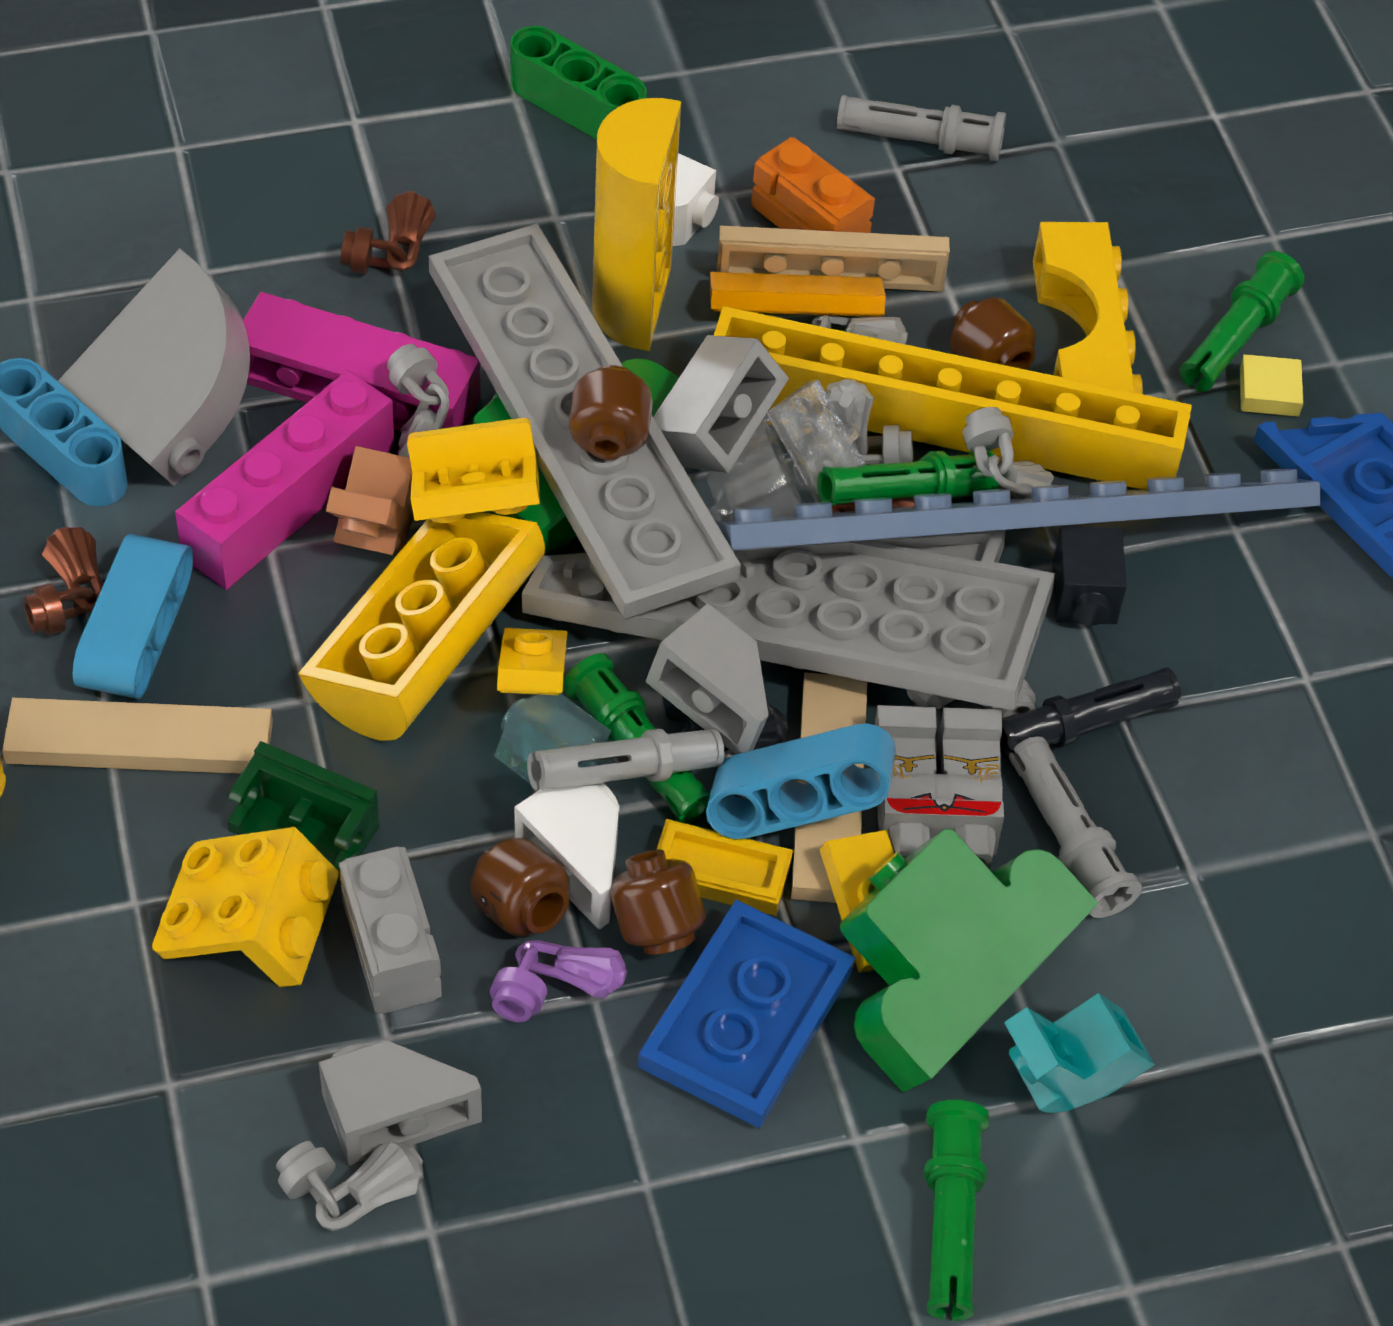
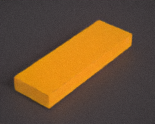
M710 272V305L714 311L721 312L722 307L725 306L754 313L870 317L885 315L886 294L882 278Z

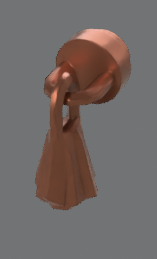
M413 191L395 195L394 200L386 206L389 222L388 241L373 238L374 229L358 226L357 231L346 230L342 243L340 264L351 266V272L366 274L368 266L401 271L412 268L417 262L423 236L436 218L431 200L417 195ZM398 244H402L403 246H409L407 259L406 252ZM372 249L386 250V259L371 257Z
M66 526L56 529L46 540L42 556L59 573L68 590L57 592L54 585L48 583L34 587L33 594L23 597L25 615L33 633L44 631L49 636L64 632L66 629V619L79 616L85 612L92 613L104 583L100 577L97 565L96 540L83 527ZM91 582L94 590L90 587H79V585ZM72 599L76 606L63 610L61 602Z

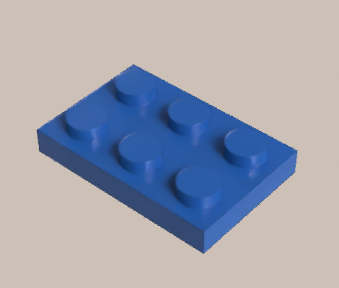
M735 900L639 1052L638 1068L760 1129L851 976L856 957Z

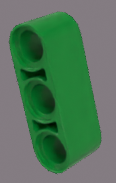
M532 25L522 27L515 31L511 37L510 85L513 91L523 99L596 140L599 127L609 113L628 102L647 98V88L639 78L551 29Z

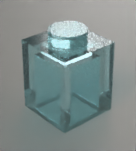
M561 693L559 695L537 694L528 699H519L507 710L501 722V729L504 732L494 757L530 783L527 761L531 752L585 745L594 742H607L611 730ZM599 760L578 763V767L596 766Z

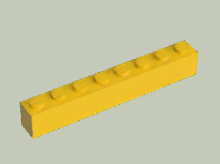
M722 307L713 336L758 339L789 377V380L769 410L830 423L820 399L830 383L852 379L866 385L867 390L875 398L869 414L867 431L883 434V426L899 425L900 431H912L913 441L970 452L967 449L963 436V429L967 426L966 417L982 408L997 407L1001 410L1002 415L1010 419L1014 432V437L1011 440L1014 450L1013 462L1031 461L1035 464H1040L1044 469L1100 481H1126V486L1142 490L1147 489L1148 478L1176 477L1186 439L1191 404L740 309ZM1000 447L991 450L994 455L1002 457Z

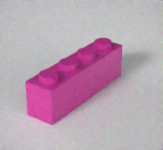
M264 292L259 293L243 319L250 349L247 384L308 403L340 375L349 370L392 400L394 430L400 431L402 426L417 410L420 400L416 399L411 393L402 394L389 380L390 371L387 368V362L397 349L407 344H414L417 348H426L438 363L436 373L447 385L449 391V410L441 429L466 426L481 398L479 360L477 357L467 355L456 349H447L411 338L404 333L388 331L356 321L348 316L336 315L303 305L292 299H284ZM430 381L424 387L421 388L424 392L426 388L431 384ZM440 404L429 405V407L437 414Z
M349 370L345 371L177 509L175 515L180 544L192 547L193 567L225 590L236 583L328 504L331 487L346 489L355 446L389 453L395 447L392 400Z

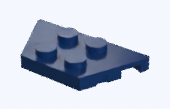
M1383 413L1354 415L1349 419H1338L1335 417L1310 418L1308 427L1301 429L1278 430L1275 421L1264 422L1258 425L1253 441L1281 469H1297V479L1319 481V507L1393 579V422Z

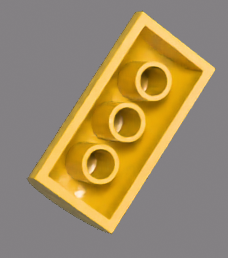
M665 98L639 99L619 106L602 121L597 134L592 312L600 329L612 340L624 346L650 351L672 267L681 101Z
M484 512L466 514L462 519L450 523H436L431 519H427L298 673L310 695L334 719L356 733L380 741H392L400 738L543 559L545 543L538 523Z

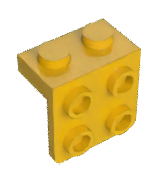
M296 827L198 841L188 849L183 859L182 867L153 940L152 949L163 959L241 950L279 987L301 985L340 872Z

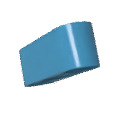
M24 358L8 359L1 362L0 429L81 502L90 506L100 507L108 506L120 500L126 493L128 482L121 439L118 434L39 364Z
M130 533L124 537L76 649L72 672L75 686L140 699L144 695L190 582L193 568V550L191 546Z
M867 723L856 724L730 756L724 759L722 765L717 767L706 809L707 820L712 828L724 837L746 839L873 808L881 804L888 795L896 755L895 742L887 731L879 726ZM854 764H864L872 768L864 769ZM793 779L804 780V781H807L808 783H807V784H802V783H799V782L794 781ZM737 794V795L745 796L746 798H745V799H742V798H739V797H735L734 795Z

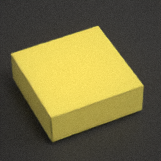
M1243 354L1240 365L1241 411L1299 417L1303 406L1301 360Z

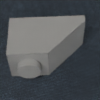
M707 603L660 642L645 682L704 730L717 729L721 734L724 746L734 754L752 751L769 716L757 641L745 633L738 624L726 618Z
M384 1040L369 1046L363 1044L351 1045L339 1050L331 1058L319 1062L322 1096L348 1166L366 1161L379 1144H389L392 1141L405 1146H411L482 1122L481 1087L476 1076L390 1041Z

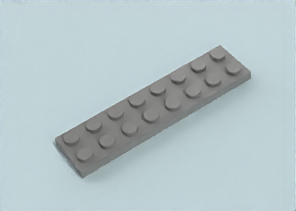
M538 223L430 255L429 273L511 419L528 418L531 421L538 467L623 619L625 620L738 581L740 578V562L652 415L650 432L645 445L631 455L621 456L612 460L601 459L581 449L572 439L569 429L572 394L577 381L586 373L606 365L622 366Z

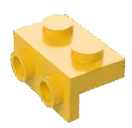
M528 418L421 431L408 435L407 446L412 468L410 499L415 521L431 519L436 523H450L462 519L466 514L484 511L509 515L521 512L529 505L540 504L539 470L531 421Z

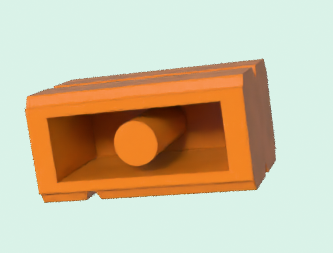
M795 137L788 138L765 153L754 164L753 182L756 185L752 188L751 206L780 229L871 232L872 222L869 220L873 217L875 198Z

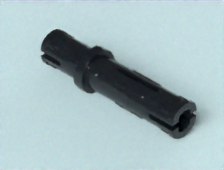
M1166 667L1144 676L1121 681L1069 699H1065L1061 695L1047 698L1044 700L1042 707L1002 718L1000 752L1004 757L1009 758L1010 753H1015L1013 748L1017 744L1036 736L1046 739L1049 745L1055 744L1058 747L1073 744L1077 736L1083 733L1125 722L1154 711L1177 706L1179 704L1178 699H1181L1179 681L1175 673Z

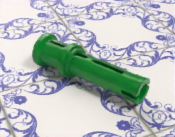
M1268 251L1259 258L1254 275L1250 280L1239 283L1232 292L1230 309L1190 358L1184 361L1179 368V374L1187 386L1191 388L1202 373L1204 377L1196 386L1195 391H1209L1216 379L1258 327L1268 326L1277 319L1280 314V304L1287 296L1296 294L1304 284V273L1295 259L1280 251Z
M991 450L986 451L988 459L989 457L994 456V453ZM930 451L920 461L823 467V471L819 472L817 480V490L821 502H831L832 506L855 503L854 500L892 498V500L914 498L915 495L951 494V498H973V491L992 490L999 487V483L993 477L985 476L978 469L973 451H970L968 455L948 456L944 451Z
M597 653L591 655L574 666L564 679L563 691L571 700H579L594 718L593 728L601 738L611 741L640 738L646 730L655 729L645 716L647 710L645 707L646 702L638 692L628 691L613 673L614 663L607 654ZM690 771L672 773L671 777L666 781L651 782L646 778L655 791L668 804L679 822L690 824L706 813L710 792L704 788Z
M945 1100L930 1105L926 1113L927 1125L933 1130L932 1159L928 1160L924 1165V1179L927 1181L928 1187L934 1191L931 1272L927 1313L931 1317L944 1320L945 1307L949 1306L950 1291L952 1292L951 1321H961L969 1319L974 1315L972 1298L976 1193L981 1191L987 1182V1166L981 1161V1132L985 1131L989 1126V1111L984 1106L975 1102Z

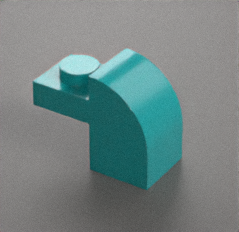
M1099 993L1054 1023L1028 1007L1004 1022L1016 1043L1015 1046L1010 1048L1008 1054L1037 1107L1043 1112H1065L1106 1097L1155 1066L1124 1010Z

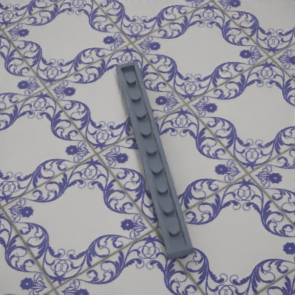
M1267 469L1260 471L1261 481L1241 482V473H1211L1204 475V485L1184 487V477H1156L1147 479V489L1127 491L1126 481H1101L1089 483V494L1069 495L1068 485L1031 487L1032 498L1010 499V490L1008 489L973 491V502L952 504L951 494H923L914 496L913 507L892 508V498H867L854 500L855 511L832 512L831 502L801 503L794 505L795 515L772 517L771 507H744L734 509V520L716 521V524L732 550L1320 506V482L1297 479V469Z

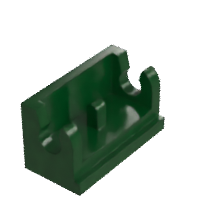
M262 741L255 748L253 757L236 780L228 798L238 803L227 821L229 832L242 835L296 827L339 872V863L347 858L362 855L379 828L377 790Z

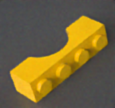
M1040 222L1033 256L1038 303L1050 306L1069 315L1081 326L1087 336L1074 345L1058 350L1053 376L1143 394L1141 375L1132 374L1131 368L1135 359V335L1133 331L1125 330L1124 325L1128 315V292L1126 288H1119L1117 281L1121 274L1120 246H1112L1108 222Z

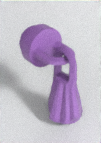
M541 940L526 941L518 946L515 953L518 967H506L497 972L490 988V995L493 999L492 1007L504 1019L513 1022H525L530 1019L531 1015H535L541 1010L547 996V987L536 973L563 980L595 998L600 997L604 1000L613 991L623 986L628 971L625 969V962L619 951L612 948H582L562 946ZM538 951L556 955L553 966L538 963Z

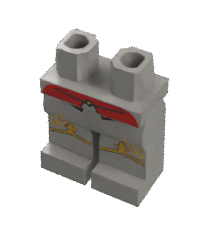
M877 705L875 725L890 734L896 748L888 795L881 804L876 806L879 831L887 830L894 854L899 852L905 859L914 849L944 829H951L957 833L990 870L992 857L997 853L1004 821L1000 765L1002 710L943 708L936 746L938 774H936V707Z

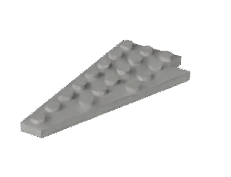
M1006 530L732 550L741 564L738 581L624 620L587 553L543 556V559L535 568L522 592V610L526 614L546 617L556 621H566L607 629L616 633H627L663 641L708 603L726 618L738 624L745 633L757 641L759 657L762 661L1014 711L1053 593L1055 573L999 563L1004 549Z

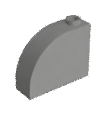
M179 248L64 373L58 382L111 427L120 439L175 486L185 474L192 472L199 466L205 452L224 432L237 411L249 374L250 349L247 330L237 307L229 296L198 263Z

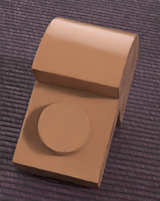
M355 446L346 489L331 487L326 512L339 518L333 542L394 556L399 553L414 518L410 499L412 468L409 457Z

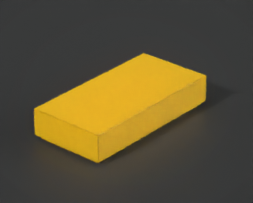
M666 819L657 849L665 851L666 859L674 858L690 863L696 876L701 898L733 905L734 901L738 900L765 914L777 916L792 864L794 850L747 838L732 839L724 837L714 830Z

